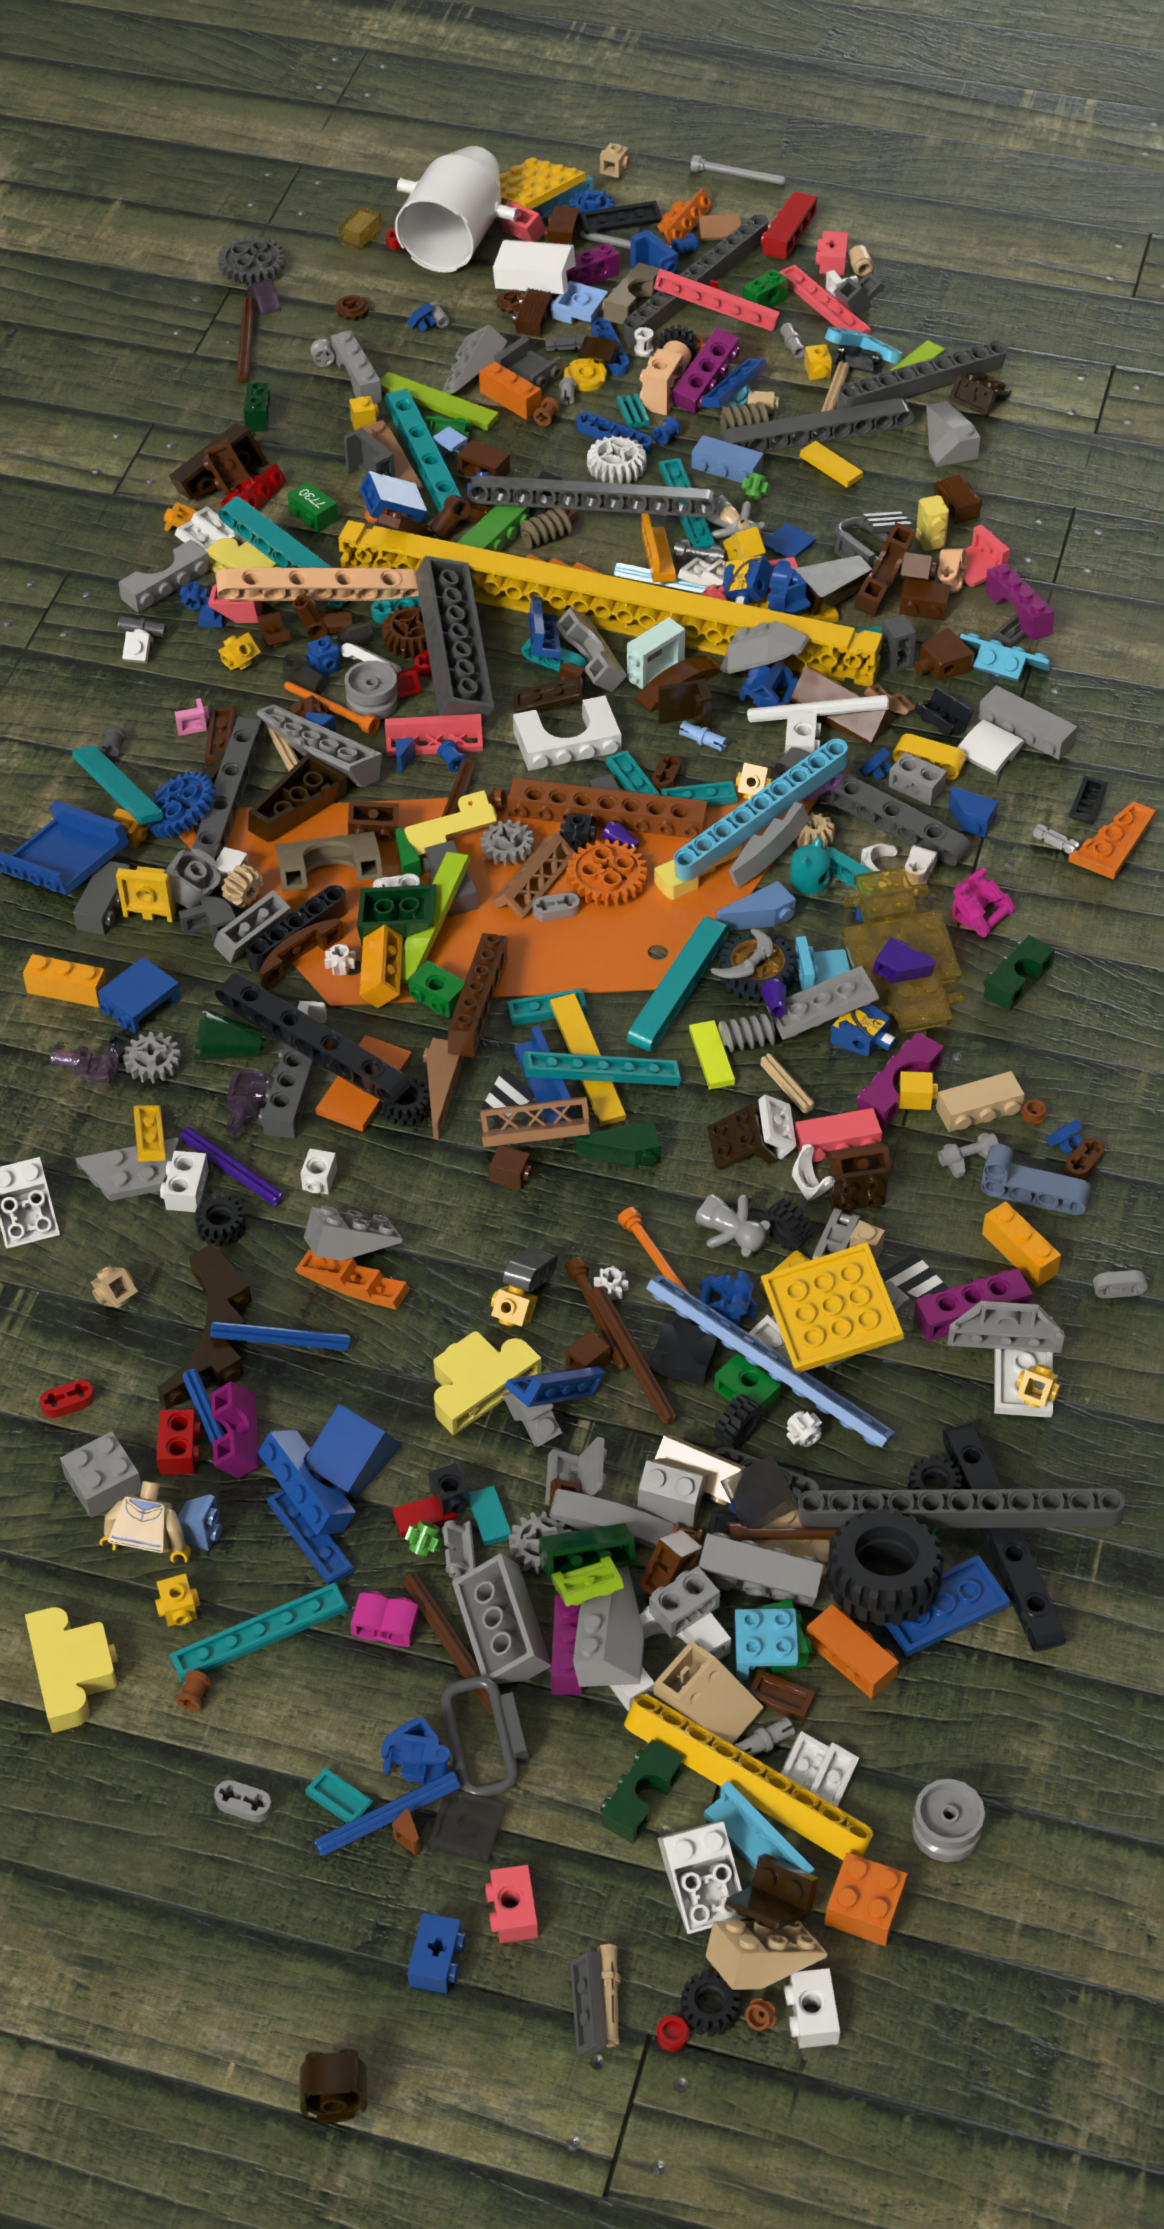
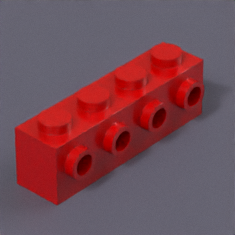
M794 191L790 198L786 199L784 207L779 209L775 220L770 222L767 232L762 234L761 245H763V254L774 258L787 259L816 215L817 196Z

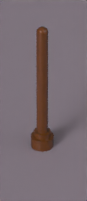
M583 1257L573 1258L566 1263L565 1270L569 1278L578 1283L603 1338L610 1345V1353L617 1368L620 1371H624L627 1369L628 1363L589 1296L593 1288L587 1278L589 1267Z
M728 1522L726 1535L730 1537V1540L741 1543L743 1540H831L838 1528H747L746 1525H741L740 1522Z

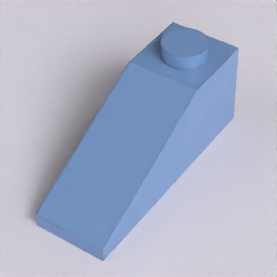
M776 881L718 910L716 920L730 926L729 931L774 927L794 917L796 899Z

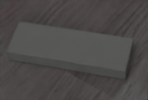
M592 1950L570 1961L577 2056L584 2058L607 2047L599 1952Z

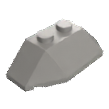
M777 621L771 623L763 622L748 629L743 627L735 632L720 669L723 673L730 674L771 664L793 654H800L809 638L807 635Z
M980 1301L950 1324L947 1346L1061 1353L1064 1331L1037 1304Z

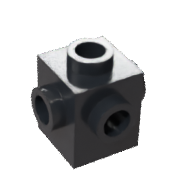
M567 813L566 822L561 823L560 835L576 853H578V847L586 849V843L591 844V841H595L596 826H592V816Z

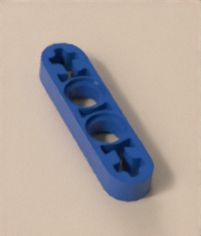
M603 317L594 318L591 322L592 336L618 341L620 344L613 365L606 363L610 372L616 376L626 375L629 372V359L610 321L604 320Z
M588 412L580 413L576 417V429L583 434L603 441L604 437L611 438L612 435L614 437L627 436L631 438V441L637 440L638 444L643 445L645 454H649L652 451V438L648 434ZM600 429H609V431H600Z

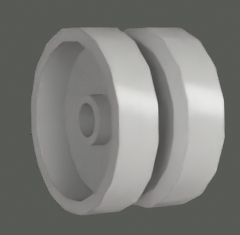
M364 661L351 667L345 674L348 709L360 715L372 714L380 720L389 717L395 712L398 707L397 675L391 666L380 661Z
M954 1779L936 1780L925 1786L917 1797L912 1822L913 1838L919 1849L930 1858L945 1863L960 1861L970 1856L978 1846L985 1817L982 1799L972 1787Z

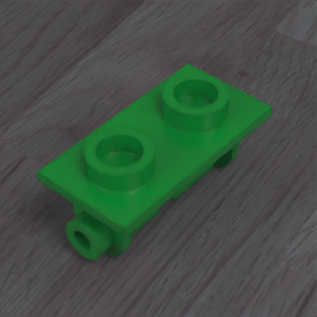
M439 415L426 417L429 426L427 428L432 438L445 428L451 427L469 441L470 433H472L470 421L463 418L448 419Z

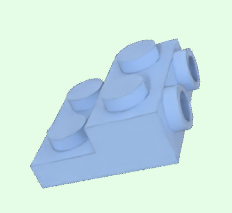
M569 281L568 292L559 294L557 299L551 303L550 312L552 313V319L570 324L576 318L592 322L602 308L604 298L608 297V291Z

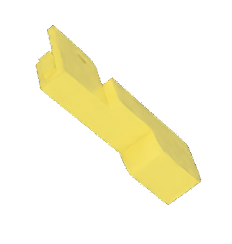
M484 790L460 797L458 801L460 812L405 827L404 833L420 859L425 858V847L447 842L446 839L487 827L490 824L495 825L497 815L494 806L488 803Z
M742 844L690 881H682L676 877L673 859L654 868V883L667 898L674 900L699 888V877L714 871L715 866L739 856L742 852Z

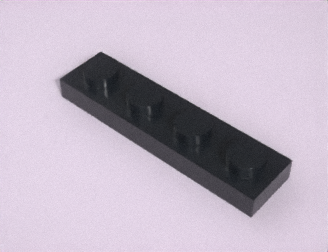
M649 201L580 212L579 220L586 235L656 224L662 220V216L657 202Z

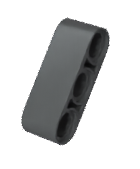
M530 1247L508 1263L504 1272L503 1283L532 1292L552 1277L557 1266L558 1256Z

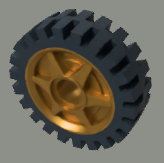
M751 932L748 937L745 933H742L739 939L735 936L731 939V943L727 942L724 949L721 951L719 969L741 965L754 954V951L757 949V940ZM772 933L769 935L773 944V953L769 958L766 957L755 966L753 974L734 979L720 977L723 987H726V991L730 994L734 992V997L738 999L743 996V1001L749 1002L750 998H754V1003H759L760 998H763L761 989L767 980L778 979L786 986V989H790L795 976V954L793 950L791 951V946L788 943L785 944L784 939L780 937L776 940V935Z

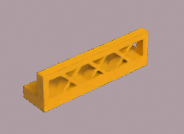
M641 513L642 540L652 582L676 581V573L665 528H652L649 514Z

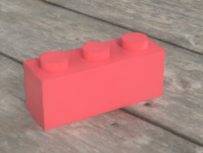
M873 1108L795 1122V1139L798 1151L800 1153L804 1145L811 1144L814 1147L812 1162L829 1159V1151L881 1143L882 1131Z

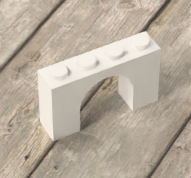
M606 696L582 700V718L587 729L582 734L571 738H559L546 732L536 710L513 714V732L528 771L621 752V732Z
M694 1590L689 1591L692 1594H696ZM647 1606L639 1614L645 1638L655 1634H667L649 1613V1606ZM666 1606V1607H665L666 1609H669V1610L676 1609V1607H674V1606ZM709 1613L675 1635L686 1644L693 1641L718 1660L730 1654L731 1638L712 1613ZM643 1667L640 1684L609 1685L628 1712L635 1695L646 1694L653 1697L654 1681Z

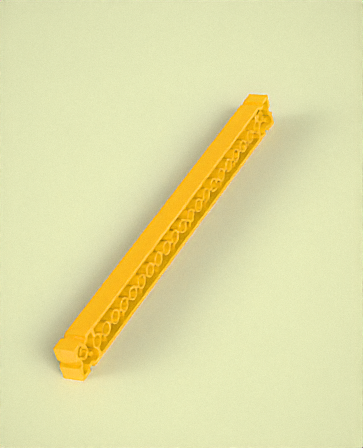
M350 520L347 521L339 536L340 552H343L340 559L341 568L418 570L425 555L468 563L475 602L529 613L531 597H541L542 613L555 614L558 620L569 608H572L588 616L596 628L636 637L670 617L685 628V647L724 656L737 630L743 627L747 629L755 627L763 622L771 623L777 621L807 635L809 638L802 653L793 654L782 659L790 670L803 672L804 667L808 666L819 670L835 680L845 682L846 678L854 679V684L869 687L874 684L880 668L881 633L867 630L855 633V628L388 528L374 526L372 529H368L366 524Z

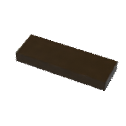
M576 676L513 692L514 712L517 714L531 710L539 711L584 700L583 679L581 676Z

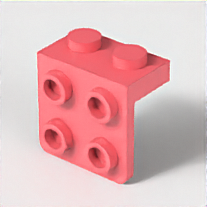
M983 525L974 527L972 545L965 548L968 562L963 581L970 587H975L986 581L987 569L1001 564H1008L1010 549Z

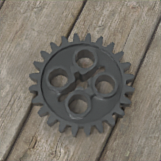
M251 236L250 239L243 237L242 241L235 239V243L228 242V247L223 246V251H219L218 256L219 271H222V276L226 275L227 280L233 278L234 283L240 280L242 285L246 281L250 285L253 284V281H256L258 284H261V280L269 282L268 278L275 279V274H281V270L285 269L284 264H286L285 252L282 250V246L277 245V241L270 243V238L262 240V236L258 239H255L254 236Z

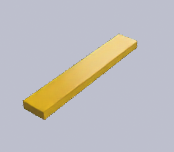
M575 993L550 999L551 1009L570 1054L601 1056ZM581 1080L600 1127L626 1120V1114L612 1082Z

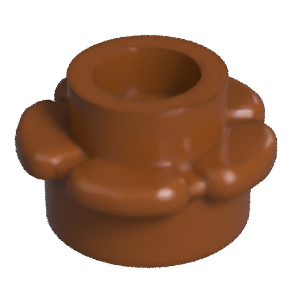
M493 788L488 793L487 800L489 804L494 806L495 812H498V809L506 808L507 796L504 789Z
M1029 1100L1021 1109L1023 1120L1030 1124H1041L1048 1115L1044 1103L1039 1100Z
M762 1998L753 1999L745 2013L748 2025L755 2030H765L767 2027L772 2028L777 2020L774 2014L776 2012L774 2005L768 2000L764 2001Z

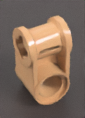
M964 548L942 549L940 552L937 576L942 581V584L951 585L950 594L958 592L963 586L965 569L968 562L967 551Z

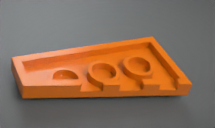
M1133 801L1113 818V822L1099 829L1095 837L1087 839L1078 851L1074 850L1069 854L1068 862L1114 880L1154 819L1156 810Z

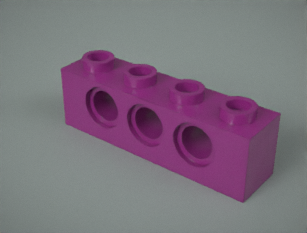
M609 243L600 245L575 255L576 266L566 271L567 283L573 281L587 286L619 275V253ZM551 293L552 299L559 296V294Z
M716 327L672 390V403L693 414L697 412L699 407L703 408L701 399L718 385L720 377L725 376L728 372L731 361L736 360L739 356V338Z
M1019 1268L1011 1271L1006 1270L985 1279L979 1278L971 1283L958 1287L952 1286L945 1291L936 1294H926L916 1299L914 1317L928 1342L947 1336L950 1324L980 1301L1031 1304L1033 1293Z

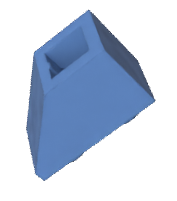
M209 1494L185 1502L178 1515L185 1543L209 1551L213 1541H218L222 1533L219 1509H217L215 1496Z

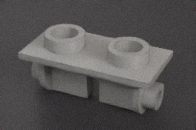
M450 1520L446 1521L442 1527L444 1545L450 1547L445 1550L446 1572L453 1578V1581L476 1568L471 1521L458 1526L455 1521Z

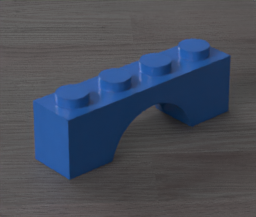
M297 1430L270 1432L257 1453L317 1536L343 1533L356 1513L341 1491L321 1484L308 1472L304 1459L311 1449Z

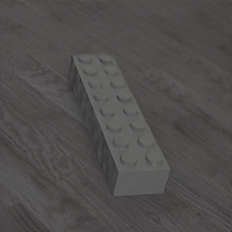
M425 555L415 576L439 716L481 714V723L484 725L494 709L469 564Z

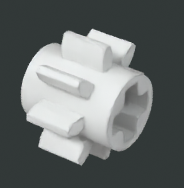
M337 944L332 946L330 951H325V968H331L333 975H347L350 969H355V951H349L348 945Z
M615 1266L606 1269L601 1268L600 1277H594V1287H604L611 1301L618 1298L622 1299V1291H628L625 1271L620 1272Z
M799 1411L789 1418L787 1422V1430L789 1432L786 1435L794 1445L799 1443L800 1446H811L821 1437L820 1431L822 1429L819 1426L822 1422L815 1413L810 1415L808 1412Z

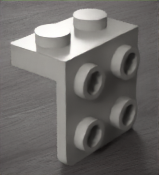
M597 1437L580 1456L552 1449L549 1452L545 1504L549 1505L550 1484L554 1478L581 1484V1494L594 1496L599 1490H602L606 1480V1475L603 1473V1464L607 1456V1450L604 1448V1438Z

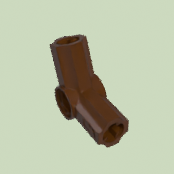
M451 495L446 498L444 508L428 527L438 537L445 540L460 520L463 519L477 524L491 511V507L474 503L457 495ZM460 503L459 510L455 512V506Z
M305 594L297 596L295 601L292 602V608L307 628V634L310 639L317 640L333 633L353 632L351 612L326 614L317 607L310 595Z

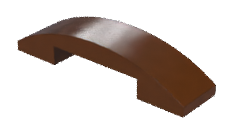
M708 655L694 656L682 660L652 679L637 694L635 700L648 712L652 713L658 709L659 686L693 681L699 678L706 679L707 681L722 672L721 666Z
M339 918L322 921L305 927L282 941L269 954L259 971L261 987L267 990L285 978L284 968L317 945L325 951L343 939L342 921Z

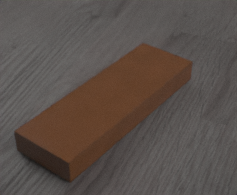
M211 708L204 758L205 765H213L215 751H226L235 726V708Z

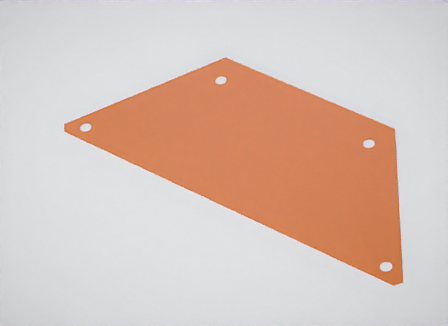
M736 784L734 786L738 798L737 804L707 807L705 830L748 800L743 798L744 793L738 792L739 787ZM506 795V808L498 809V812H496L497 821L494 825L495 827L498 826V821L505 824L508 819H511L512 824L521 821V827L528 825L529 831H533L535 844L532 852L544 838L556 832L560 834L562 822L509 816V795ZM819 797L811 801L801 800L798 803L804 805L808 815ZM449 798L371 802L398 803V828L404 831L407 826L442 817ZM333 803L270 842H266L248 831L249 811L253 807L239 808L226 848L247 853L249 866L263 876L262 882L264 883L260 888L261 893L256 896V901H252L249 907L245 906L243 909L246 911L274 890L291 907L290 913L326 887L339 885L344 888L346 893L347 913L340 918L342 921L343 939L334 945H348L349 951H355V961L362 964L363 947L357 929L361 888H373V882L376 879L358 881L353 867L343 864H329L314 868L307 873L308 888L283 891L275 847L277 844L348 835L349 803ZM789 810L780 815L777 819L783 820ZM770 823L758 831L756 835L762 836ZM194 824L190 825V831L183 829L182 834L179 836L191 850L197 835L193 830ZM489 826L469 831L463 835L446 839V841L453 840L459 854H466L471 858L467 871L477 891L478 909L450 917L447 913L426 961L434 963L465 981L482 933L507 936V962L494 998L540 996L576 989H583L584 994L656 990L702 918L708 916L716 920L718 910L752 894L774 861L761 873L738 888L735 887L729 874L730 868L738 858L737 856L715 866L714 871L699 877L698 889L671 900L654 883V868L673 860L675 853L692 841L693 838L629 831L640 841L636 854L642 853V860H646L647 878L646 885H643V891H636V898L628 896L627 903L620 899L619 904L616 906L613 901H610L608 907L605 906L604 901H600L597 906L593 899L586 903L585 896L579 898L580 911L576 916L542 922L534 918L533 907L520 919L507 904L498 909L494 906L491 900L525 861L518 859L516 865L510 861L507 866H504L502 861L497 865L494 864V859L488 861L486 855L482 854L480 837H483L484 830L490 831ZM596 827L595 841L598 840L601 844H604L605 839L602 838V833L605 828ZM376 837L383 877L402 875L396 838L381 840ZM750 838L742 843V850L744 849ZM591 841L592 846H595V841ZM559 846L556 848L557 859L563 860L567 855ZM421 859L422 875L419 878L420 885H430L431 875L430 873H425ZM543 863L544 875L552 874L551 863ZM568 865L542 896L565 892L577 895V891L572 892L571 885L567 884L566 868ZM530 879V891H537L538 880ZM517 894L514 900L523 908L525 906L524 895ZM406 937V938H403L402 948H403V946H404V943H405L407 937ZM318 945L292 962L295 968L330 1007L372 1005L359 996L361 972L356 975H333L331 968H325V951ZM653 946H663L667 949L668 955L664 959L656 960L648 955V951ZM400 983V995L386 1004L416 1001L409 996L408 984Z

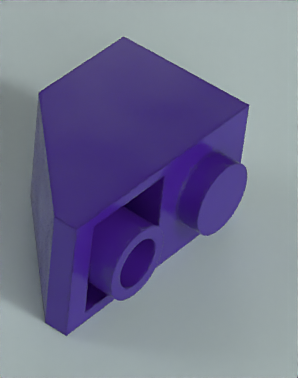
M890 937L875 959L872 972L893 984L930 978L936 961L928 954L918 952L909 947L904 941Z

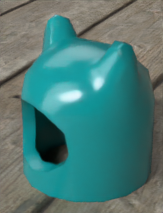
M815 838L812 844L800 846L794 851L790 860V884L800 893L808 895L820 893L828 887L830 882V857L823 847L821 838ZM822 875H824L825 880L821 883H818L819 878Z

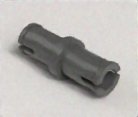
M120 616L118 630L134 632L135 629L147 631L151 636L164 639L167 633V624L150 622L146 618H140L139 620Z

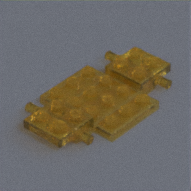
M904 866L855 875L854 883L857 895L842 897V904L844 908L858 905L864 924L844 927L841 934L852 969L862 965L877 994L887 995L890 1005L876 1008L887 1016L893 1015L899 1024L901 1033L952 1024L953 1018L949 1005L964 1002V996L962 991L947 994L942 987V983L961 980L962 974L941 910L916 914L917 906L914 895L928 893L927 883L912 885L907 878ZM890 937L904 941L909 947L918 952L928 954L936 961L931 976L891 983L872 971L875 959Z

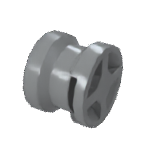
M325 339L313 342L310 350L314 363L319 367L331 365L335 357L330 342Z

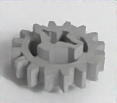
M508 819L505 824L498 821V826L496 827L490 824V831L484 830L483 837H480L482 854L486 855L488 861L494 859V864L496 865L500 861L503 862L504 866H507L510 861L516 865L518 859L525 861L526 855H531L532 848H535L533 831H529L528 825L521 827V821H517L515 824H512L511 819Z
M149 1032L148 1037L140 1034L138 1041L131 1039V1047L126 1046L124 1048L123 1060L126 1072L131 1073L133 1079L140 1076L142 1083L147 1079H151V1082L155 1083L156 1078L159 1077L162 1081H165L166 1074L173 1076V1068L180 1067L181 1053L178 1043L173 1042L171 1036L164 1039L162 1032L158 1036H154L152 1032Z
M546 1511L542 1512L541 1517H536L535 1513L531 1512L529 1520L521 1517L520 1526H512V1534L509 1535L510 1555H515V1562L517 1564L524 1562L525 1571L535 1567L536 1574H539L542 1567L540 1565L538 1537L572 1531L567 1529L566 1523H558V1520L552 1517L547 1518Z

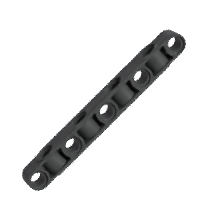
M238 716L214 783L216 787L214 791L217 795L212 798L215 802L209 804L211 810L204 812L206 817L202 818L193 848L208 853L215 862L223 848L227 845L264 732V721L261 718Z
M791 747L775 764L777 773L781 776L809 756V754L798 748ZM843 771L840 772L843 775L842 782L836 788L818 796L912 847L915 845L938 852L937 859L950 866H955L971 847L969 840L961 833Z

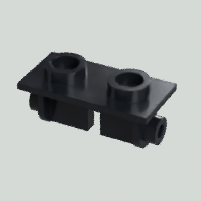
M839 345L837 351L839 356L835 365H838L841 361L844 363L848 362L849 368L876 374L883 359L881 354H878V351L862 348L861 353H858V347Z

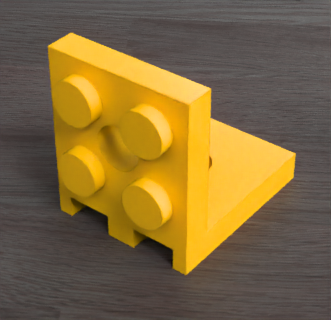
M137 866L136 870L118 868L116 879L123 917H129L130 912L142 913L143 919L153 920L154 915L167 916V922H173L179 903L172 899L168 874L164 873L166 869Z

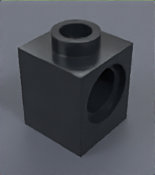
M456 1463L428 1473L430 1491L443 1516L450 1513H459L470 1506L469 1488Z

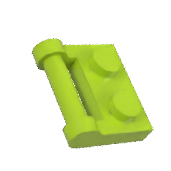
M609 1556L600 1558L598 1563L564 1574L561 1572L551 1574L555 1589L559 1592L566 1607L583 1604L586 1600L598 1596H608L624 1588L622 1577Z

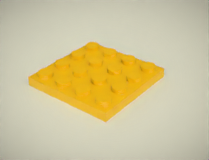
M528 158L525 160V163L513 166L508 172L500 174L501 205H505L509 200L531 210L586 181V172L576 168L564 167L562 164L556 165L549 161Z
M868 1242L761 1276L762 1284L795 1371L803 1372L904 1339L903 1331Z

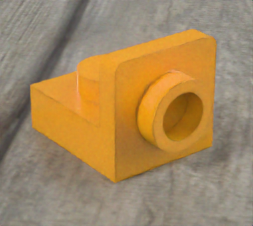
M176 502L172 509L168 508L163 518V521H166L164 530L169 531L172 525L178 528L191 521L193 514L198 511Z
M118 808L113 814L114 821L122 824L126 835L129 836L131 848L136 849L147 837L148 829L146 824L141 825L126 810Z

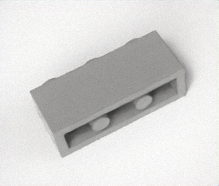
M272 890L218 931L214 947L230 963L234 962L246 952V945L251 939L289 914L291 907Z

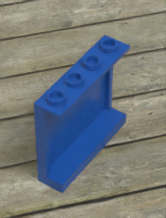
M55 801L49 806L54 817L51 822L12 854L9 855L0 851V870L5 874L16 876L21 880L24 879L37 886L40 885L48 888L53 892L68 895L127 846L129 841L121 823Z

